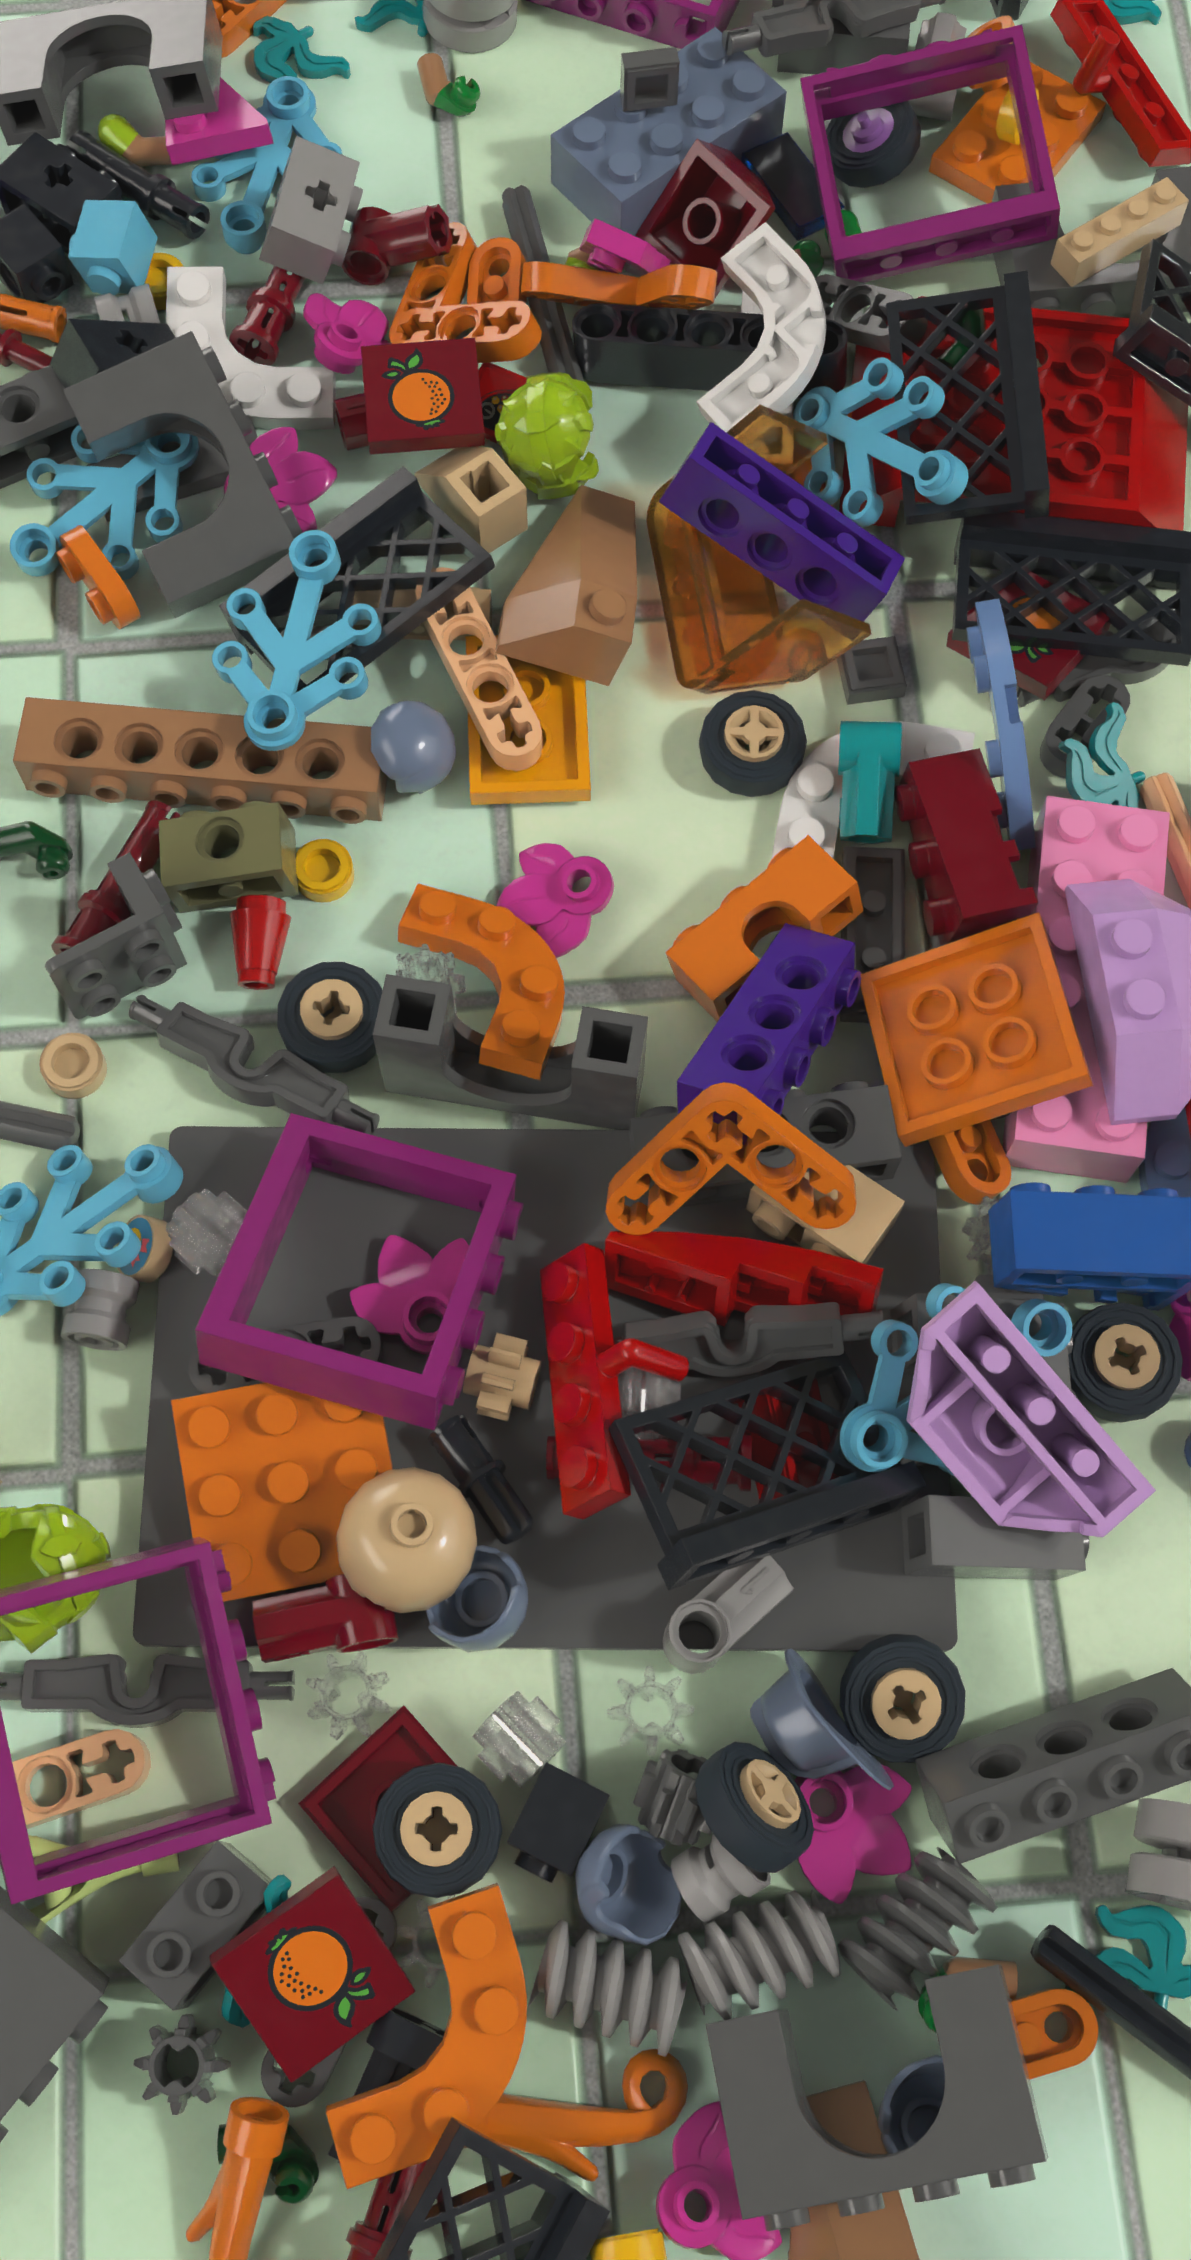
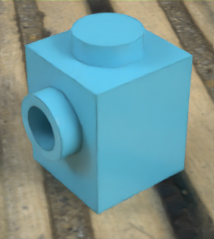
M85 200L76 232L70 239L68 258L93 293L102 295L107 293L113 295L118 293L128 294L132 287L145 284L158 237L136 201Z

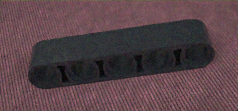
M609 303L590 304L578 310L572 319L575 354L582 376L589 381L710 391L741 366L757 348L764 330V315ZM826 319V336L820 361L811 380L798 398H802L807 392L820 386L829 387L837 393L843 390L846 384L847 331L834 320Z

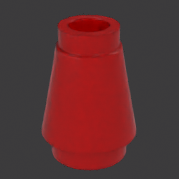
M267 895L240 896L237 898L236 910L231 911L229 914L236 971L238 973L237 984L247 989H273L292 918L286 914V902L280 898Z

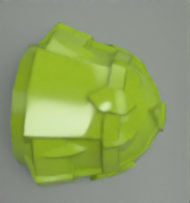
M562 372L528 376L526 384L515 390L508 399L502 401L504 405L494 433L497 444H500L507 466L527 489L536 493L538 500L572 496L581 485H585L588 479L595 478L599 472L598 461L594 454L588 451L584 459L580 460L584 456L590 440V432H593L591 413H588L593 407L592 390L587 382L572 379L569 374Z
M36 1504L19 1509L16 1506L0 1507V1589L102 1563L111 1558L109 1543L104 1533H99L88 1520L65 1506ZM100 1589L0 1616V1641L15 1640L32 1654L56 1636L58 1629L66 1624L77 1621L86 1614L95 1604L100 1595Z

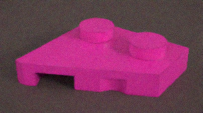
M221 77L217 112L165 120L166 148L172 165L273 144L268 120Z
M596 218L588 226L579 250L590 254L587 261L588 265L605 272L618 274L625 270L640 277L671 265V260L656 251L657 249L648 242Z

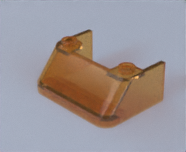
M761 404L727 431L729 435L786 475L792 473L828 444L825 433ZM674 476L653 495L647 510V529L675 674L678 682L683 687L703 694H713L801 682L872 634L869 623L805 599H801L780 614L772 580L659 503Z

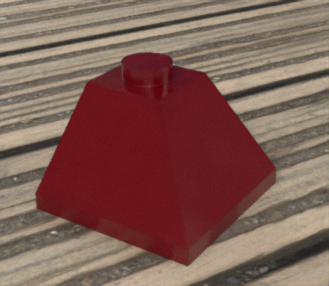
M696 139L635 235L657 249L656 251L670 259L671 265H695L715 270L717 272L716 298L730 277L725 272L721 257L763 223L767 222L776 208L765 183L732 152Z

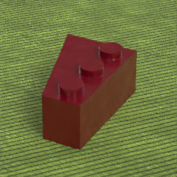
M980 748L908 762L899 785L894 787V802L899 820L901 822L908 821L914 842L909 843L908 846L909 862L914 877L916 879L923 878L928 900L923 902V916L928 934L931 937L938 936L940 946L1029 916L1039 902L1033 887L1020 889L1011 862L1020 860V852L1015 839L1003 841L997 815L1002 814L1003 808Z

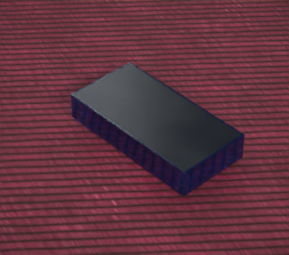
M788 132L742 153L741 162L765 183L776 208L774 212L796 241L825 228L815 168ZM839 199L840 208L844 210L845 206Z

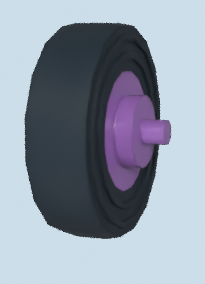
M905 101L831 119L826 129L834 175L848 186L859 188L881 185L898 176L913 161L920 147L921 126L911 103Z

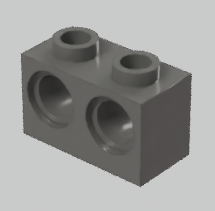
M217 1840L119 1959V1962L173 2011L188 2008L216 1973L211 1965L209 1955L257 1922L266 1911L263 1893L271 1879L231 1843Z

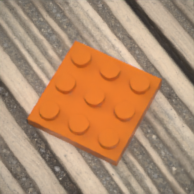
M1039 912L861 974L860 987L884 1083L888 1085L897 1135L904 1147L1094 1086L1047 930Z
M259 1383L171 1400L192 1538L201 1537L210 1541L212 1552L222 1550L225 1569L230 1573L232 1586L231 1591L221 1593L223 1602L322 1583L332 1577L344 1574L339 1566L336 1535L345 1505L365 1482L387 1470H393L384 1416L269 1383Z

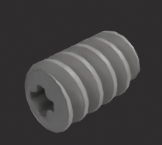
M795 1890L786 1893L785 1917H782L769 1901L758 1904L757 1928L742 1911L732 1914L731 1938L725 1935L715 1921L705 1924V1948L703 1949L699 1947L688 1932L678 1935L681 1954L704 2016L705 2005L711 2003L723 2020L731 2019L732 1994L737 1992L751 2010L759 2008V1984L763 1982L769 1986L779 2000L785 1998L786 1973L791 1971L806 1989L813 1987V1963L816 1961H820L833 1978L840 1976V1960L836 1944L823 1909L813 1890H811V1907Z
M559 1920L549 1934L528 2007L539 1992L545 1994L546 2017L555 2019L567 2001L572 2002L573 2023L578 2028L584 2027L595 2010L601 2013L602 2036L607 2038L613 2035L622 2020L629 2021L630 2045L634 2047H639L651 2029L656 2030L658 2055L666 2057L678 2023L688 1979L685 1983H681L679 1959L671 1956L668 1957L657 1974H654L651 1950L641 1947L629 1965L625 1964L624 1944L619 1939L614 1938L601 1956L597 1955L596 1932L586 1929L574 1947L570 1946L568 1922Z

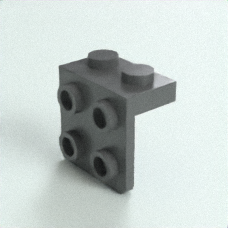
M130 852L111 861L107 865L132 916L52 957L45 964L49 976L70 1011L77 1019L106 1014L120 1003L121 998L144 986L155 987L171 979L177 969L187 965L174 935V932L182 929V926L170 905L171 901L153 868L141 873Z

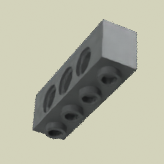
M51 365L28 372L23 377L0 386V489L27 478L26 473L29 465L39 458H49L57 464H61L77 457L71 443V434L75 427L79 425V422L63 392L65 388ZM86 438L82 442L81 447L91 449Z
M851 1081L833 1087L830 1092L806 1095L803 1090L790 1089L784 1100L781 1117L844 1166L851 1165L873 1181L894 1178L902 1155L888 1085L869 1087L867 1082ZM673 1106L654 1107L642 1112L640 1117L630 1118L629 1145L631 1158L678 1115V1108ZM817 1125H828L840 1134L842 1140L833 1144L822 1143L813 1137L810 1129ZM778 1145V1148L771 1152H759L757 1158L768 1167L780 1168L790 1164L795 1155L790 1149ZM681 1148L672 1149L662 1157L663 1163L676 1171L690 1170L699 1162L687 1157ZM726 1164L681 1207L749 1198L754 1183L729 1164ZM650 1177L649 1190H650V1188L655 1184V1182L651 1179V1177ZM649 1190L638 1199V1202L648 1206Z
M1173 1668L915 1759L929 1817L958 1864L1190 1781L1191 1687Z

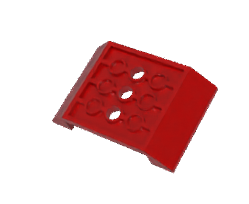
M993 307L983 309L985 312L986 330L994 322ZM1031 308L1036 358L1042 365L1038 367L1050 485L1049 516L1183 531L1188 405L1113 356L1115 339L1128 328L1130 318ZM928 321L926 332L916 345L920 347L937 326ZM947 334L930 355L937 359L954 343V338ZM995 338L989 346L997 351ZM855 344L851 385L863 380L864 372L873 360L884 357L891 361V355ZM903 352V353H902V356H903V366H904L905 363H906L911 357L908 356L907 354H905V353ZM979 357L962 377L985 392L1000 374L998 368L982 357ZM920 365L905 382V387L919 376H927L938 385L942 379ZM887 373L881 378L879 385L886 379ZM952 387L945 395L940 412L957 423L975 402ZM928 391L921 397V399H926ZM1000 392L994 398V400L1003 405L1002 394ZM894 397L888 400L876 398L854 410L851 418L858 421L894 403ZM984 410L967 431L990 446L1005 429V424L987 410ZM924 419L910 435V441L925 452L933 451L948 433L930 420ZM897 429L885 434L898 441ZM957 441L948 451L964 462L968 470L980 457L960 441ZM1007 445L999 452L1006 459H1008ZM846 446L842 473L844 489L839 503V512L843 515V500L851 490ZM872 457L876 492L883 500L882 514L872 525L895 527L900 501L903 500L901 471ZM991 463L971 484L985 495L1011 492L1010 477ZM915 489V502L932 503V501ZM962 495L959 499L967 497L965 495ZM867 500L861 504L859 512L865 508ZM1017 510V511H1010V512L1024 513V510Z

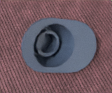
M792 1648L785 1650V1661L789 1670L757 1699L750 1709L751 1719L770 1755L788 1772L798 1777L818 1779L859 1765L882 1787L891 1790L894 1785L890 1776L876 1757L868 1752L851 1735L845 1721L839 1715L832 1700L810 1666Z

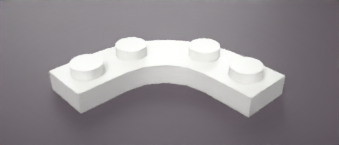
M766 222L721 257L725 272L759 306L764 315V330L757 348L741 366L696 401L701 414L709 423H714L742 444L781 414L801 394L818 366L826 336L824 306L812 272L801 257Z
M223 266L167 267L166 324H168L176 338L192 331L201 350L212 346L227 380L218 384L227 403L238 399L245 415L250 416L253 426L256 428L335 429L333 400L336 399V377L334 371L326 367H274L254 363L241 355L228 340L226 334V276Z
M884 721L902 723L900 775L895 777L894 786L899 785L908 762L973 749L975 736L973 732L912 722ZM840 733L827 739L805 757L801 766L789 780L780 807L771 860L781 850L788 847L793 848L807 835L833 858L839 826L840 798H842L843 775H838Z

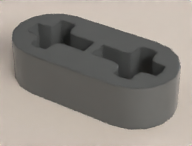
M1096 675L1088 678L1079 686L1050 724L1040 747V759L1044 767L1052 774L1066 778L1067 754L1059 750L1060 742L1071 738L1076 733L1082 737L1081 743L1088 749L1089 739L1094 729L1105 722L1107 717L1105 708L1095 720L1088 716L1092 703L1096 704L1100 699L1106 700L1109 703H1119L1126 714L1130 705V694L1126 686L1118 679L1109 675Z

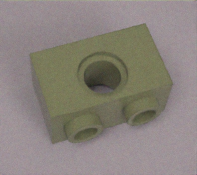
M250 801L242 804L237 809L211 813L194 810L183 813L179 818L159 821L161 883L180 913L236 905L237 898L244 895H267L277 898L299 895L296 874L295 829L279 802ZM238 847L233 854L220 859L226 850Z

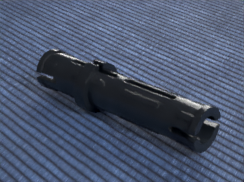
M79 130L70 137L69 140L86 150L85 154L80 153L67 145L66 147L74 153L77 159L96 171L103 170L110 174L120 186L122 194L128 199L136 201L144 215L153 220L162 219L189 239H197L204 233L206 229L191 221L189 216H195L208 224L210 221L209 209L204 204L198 203L176 190L175 183L171 179L158 173L152 175L147 170L139 167L95 139L85 130Z

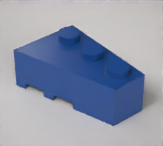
M1031 1182L1011 1187L988 1210L993 1284L996 1288L1059 1297L1068 1295V1289L1094 1290L1095 1302L1107 1304L1118 1302L1117 1293L1142 1296L1143 1307L1160 1311L1191 1290V1197H1179L1178 1191L1175 1189L1154 1188L1144 1190L1138 1193V1195L1115 1194V1189L1110 1186L1092 1185L1079 1188L1074 1192H1051L1050 1185Z

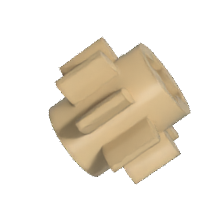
M497 1332L493 1347L477 1345L475 1351H472L464 1380L463 1393L478 1397L476 1408H478L477 1414L508 1422L512 1406L530 1409L542 1361L526 1357L528 1340Z

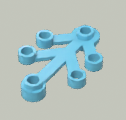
M284 76L272 81L263 98V106L256 109L268 120L273 144L214 156L219 160L214 163L206 162L199 164L193 169L191 174L196 196L202 201L214 202L225 195L227 182L254 170L244 199L227 205L220 216L226 243L241 254H252L258 251L265 240L267 229L264 211L278 172L281 176L283 175L291 152L288 144L293 131L298 137L342 154L341 148L337 144L329 142L313 120L317 109L315 96L306 83L297 77ZM206 181H214L213 183L204 184Z
M884 357L873 360L867 366L863 380L837 393L826 386L810 390L800 399L793 413V432L795 436L810 446L812 470L805 478L804 487L829 505L834 504L840 498L844 489L843 478L835 470L833 442L837 439L845 443L851 490L843 500L842 510L846 517L861 527H868L874 524L883 511V500L876 492L872 457L914 477L917 491L938 505H946L955 501L963 493L968 482V469L966 465L950 452L935 450L924 454L885 435L915 419L931 418L940 411L945 399L944 390L929 377L919 376L913 379L907 385L902 399L858 421L847 416V414L876 398L888 400L894 397L901 389L904 381L903 371ZM887 373L886 379L879 385L881 378ZM928 391L926 399L919 404L921 397ZM828 480L826 487L820 492L822 484ZM867 500L865 508L859 512L861 504Z
M79 424L71 434L72 446L80 460L86 463H98L92 449L81 447L86 436ZM165 433L149 438L119 452V454L136 455L122 468L57 464L49 458H39L33 461L27 469L26 476L33 492L38 497L52 499L59 496L63 490L92 492L49 527L37 523H29L21 526L14 532L10 540V552L18 567L24 573L36 577L45 576L53 572L59 565L55 552L63 548L59 536L78 525L83 526L87 530L111 510L108 543L102 549V553L110 563L115 555L120 553L128 554L130 558L125 565L120 567L113 566V568L122 580L132 578L139 569V559L133 548L138 487L155 474L154 506L148 510L145 517V523L151 537L159 543L183 532V523L177 511L180 472L189 468L198 456V437L186 433ZM174 441L181 444L173 452L164 453L161 451L162 447L168 442ZM46 472L55 474V478L51 483L46 485L37 483V479L41 474ZM169 517L174 520L173 525L167 530L155 528L156 522L161 518ZM40 548L48 550V554L43 559L35 562L29 560L34 550Z
M308 530L299 534L289 547V558L299 579L283 637L266 615V608L257 591L251 588H241L234 591L227 599L226 608L233 624L237 628L250 633L275 668L270 689L268 690L252 671V661L243 644L237 641H226L218 645L212 654V663L219 677L227 683L234 684L248 704L244 715V728L249 739L257 747L268 751L283 750L295 744L305 730L306 717L338 696L346 700H352L365 693L368 688V677L363 664L354 657H342L336 660L331 665L329 674L300 691H296L300 675L351 643L357 646H368L374 643L380 637L382 631L376 610L368 604L359 603L349 607L343 614L342 619L310 638L323 586L335 578L341 566V558L334 539L328 533L321 530ZM325 560L324 563L318 566L309 567L314 561ZM244 605H255L253 611L248 614L238 613L239 609ZM360 620L371 621V624L363 630L353 629L354 624ZM231 657L241 658L239 664L234 667L227 668L223 666L226 660ZM347 673L358 674L357 678L349 684L339 682L340 678ZM277 718L285 719L280 726L267 728L272 720Z
M151 1144L137 1147L126 1158L124 1164L125 1173L71 1211L81 1185L88 1180L92 1173L93 1165L84 1152L76 1145H65L57 1149L47 1163L48 1172L55 1179L31 1239L19 1248H17L24 1226L37 1214L39 1200L22 1182H13L4 1186L0 1190V1316L10 1311L18 1300L51 1301L58 1307H65L76 1302L85 1290L86 1281L81 1273L68 1261H105L109 1266L116 1268L131 1263L140 1252L141 1242L126 1223L116 1221L104 1226L97 1234L83 1233L135 1196H138L143 1202L155 1204L163 1202L174 1195L182 1184L183 1170L170 1152L163 1147ZM122 1241L117 1247L113 1248L118 1242ZM44 1260L56 1261L46 1267L41 1274L27 1273Z
M941 1283L933 1287L926 1298L928 1315L933 1318L942 1310V1303L949 1294L954 1293L957 1297L965 1288L950 1283ZM1031 1299L1022 1303L1016 1309L1011 1319V1322L1040 1356L1048 1357L1060 1353L1068 1345L1072 1336V1321L1068 1312L1059 1304L1046 1300ZM1038 1314L1041 1318V1328L1036 1335L1031 1337L1029 1335L1030 1322ZM893 1319L880 1322L872 1332L871 1346L874 1353L878 1356V1361L867 1403L853 1409L842 1424L840 1431L842 1452L852 1465L867 1472L887 1470L904 1458L936 1465L941 1470L953 1475L918 1433L910 1431L913 1428L906 1421L910 1395L898 1402L905 1362L915 1355L919 1341L916 1331L910 1325ZM900 1330L903 1338L902 1345L896 1352L890 1353L887 1348V1339L893 1331ZM876 1424L879 1428L878 1440L874 1445L865 1447L863 1443L865 1432L870 1426Z

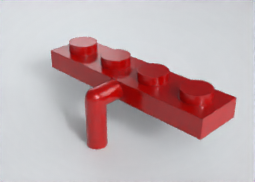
M1058 0L1050 16L1062 32L1066 44L1073 49L1082 63L1073 80L1075 91L1080 94L1101 93L1112 109L1113 116L1122 124L1137 147L1139 156L1147 162L1149 167L1190 164V129L1104 0Z
M582 1243L540 1269L562 1511L564 1515L582 1520L631 1496L629 1474L608 1429L614 1420L622 1418L618 1375L633 1367L679 1382L686 1377L689 1370V1362L685 1356L634 1338L624 1339L614 1345L604 1251L587 1243Z

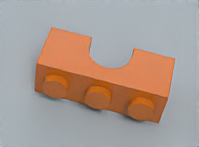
M807 835L793 848L788 847L778 852L770 861L767 869L747 886H740L732 890L724 898L720 908L702 923L692 925L679 934L673 946L665 952L676 980L718 1022L760 961L752 952L757 942L765 935L781 930L785 923L830 936L836 935L864 911L858 882Z

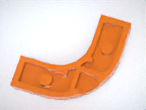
M417 884L398 925V942L451 956L480 969L493 982L499 997V1003L480 1047L479 1064L541 1080L560 1029L565 996L561 968L552 950L535 930L516 917L507 908Z
M498 1883L427 1907L448 1978L451 2012L443 2040L427 2062L398 2081L326 2106V2115L347 2189L428 2160L451 2117L475 2129L499 2101L512 2077L524 2041L527 2019V1995L520 1956Z

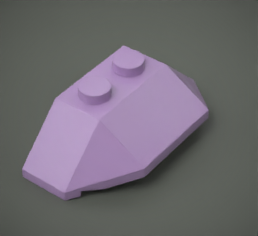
M1131 879L1069 884L1065 888V894L1111 1125L1176 1119L1191 1099V909Z
M974 1281L921 1328L906 1421L998 1526L1052 1532H1076L1086 1536L1104 1537L1156 1491L979 1283Z

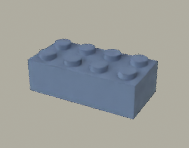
M714 27L678 51L680 65L677 105L623 112L620 90H618L551 134V184L591 222L596 218L637 237L635 234L696 139L728 149L746 165L750 161L744 153L782 136L787 91L743 51L730 56L727 55L722 44L723 33Z

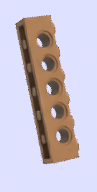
M32 697L25 698L13 757V763L26 790L45 797L59 798L65 794L88 795L108 803H119L125 799L156 800L172 808H180L185 804L212 806L219 811L237 809L242 804L250 801L279 802L287 817L291 819L301 818L304 815L332 817L339 822L357 824L364 820L382 821L388 776L381 770L371 752V727L305 721V730L295 744L283 750L268 751L252 743L244 728V716ZM274 719L268 724L267 728L278 727L285 719ZM84 751H94L91 755L87 757L75 758L78 754ZM143 756H154L148 762L141 764L134 763L137 759ZM202 761H214V763L207 768H193L196 764ZM262 766L275 767L265 774L252 773ZM321 771L334 772L332 776L326 779L311 778Z

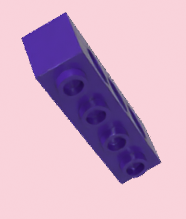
M712 422L709 423L659 500V503L681 519L697 528L730 553L736 555L851 636L887 595L905 560V557Z
M785 923L678 1078V1114L703 1090L711 1085L725 1082L737 1084L747 1089L781 1116L785 1097L791 1087L799 1088L803 1084L810 1067L812 1054L818 1045L825 1047L829 1043L840 1010L843 1006L851 1007L857 997L861 983V972L854 969L855 942ZM714 1111L713 1122L719 1124L721 1121L728 1119L737 1125L738 1113L732 1111L728 1115L722 1116ZM744 1133L742 1145H745L748 1136Z

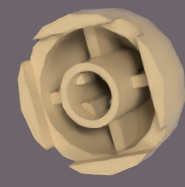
M416 1467L387 1470L365 1482L345 1505L336 1535L338 1561L351 1588L363 1598L367 1597L374 1604L385 1606L386 1610L397 1613L428 1610L451 1597L471 1569L477 1547L473 1512L461 1491L440 1474Z

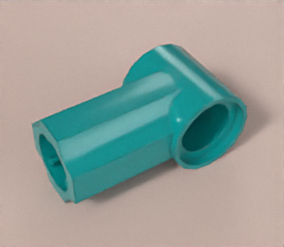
M841 721L838 775H843L839 812L840 841H848L855 844L892 842L895 777L900 775L901 722Z

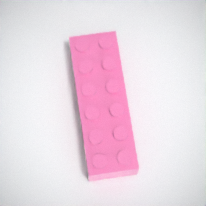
M1046 796L1034 825L1036 848H1031L1027 888L1033 887L1039 902L1030 915L1039 912L1045 924L1094 1086L1014 1111L1006 1116L1002 1147L1010 1166L1127 1183L1145 1159L1147 1122L1111 1125L1065 888L1069 884L1131 879L1164 896L1170 812Z

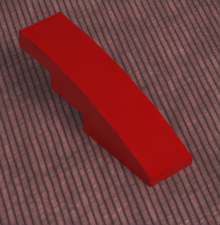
M610 1231L605 1240L604 1259L609 1289L685 1314L708 1311L716 1318L717 1324L724 1327L734 1309L747 1313L752 1306L808 1305L836 1302L839 1304L840 1315L875 1312L884 1271L883 1268L816 1250L742 1237L662 1231L632 1235L622 1231Z

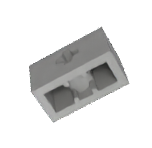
M296 136L282 175L259 260L323 285L331 263L341 267L349 246L351 233L342 230L345 220L353 222L362 197L363 189L354 186L360 162Z

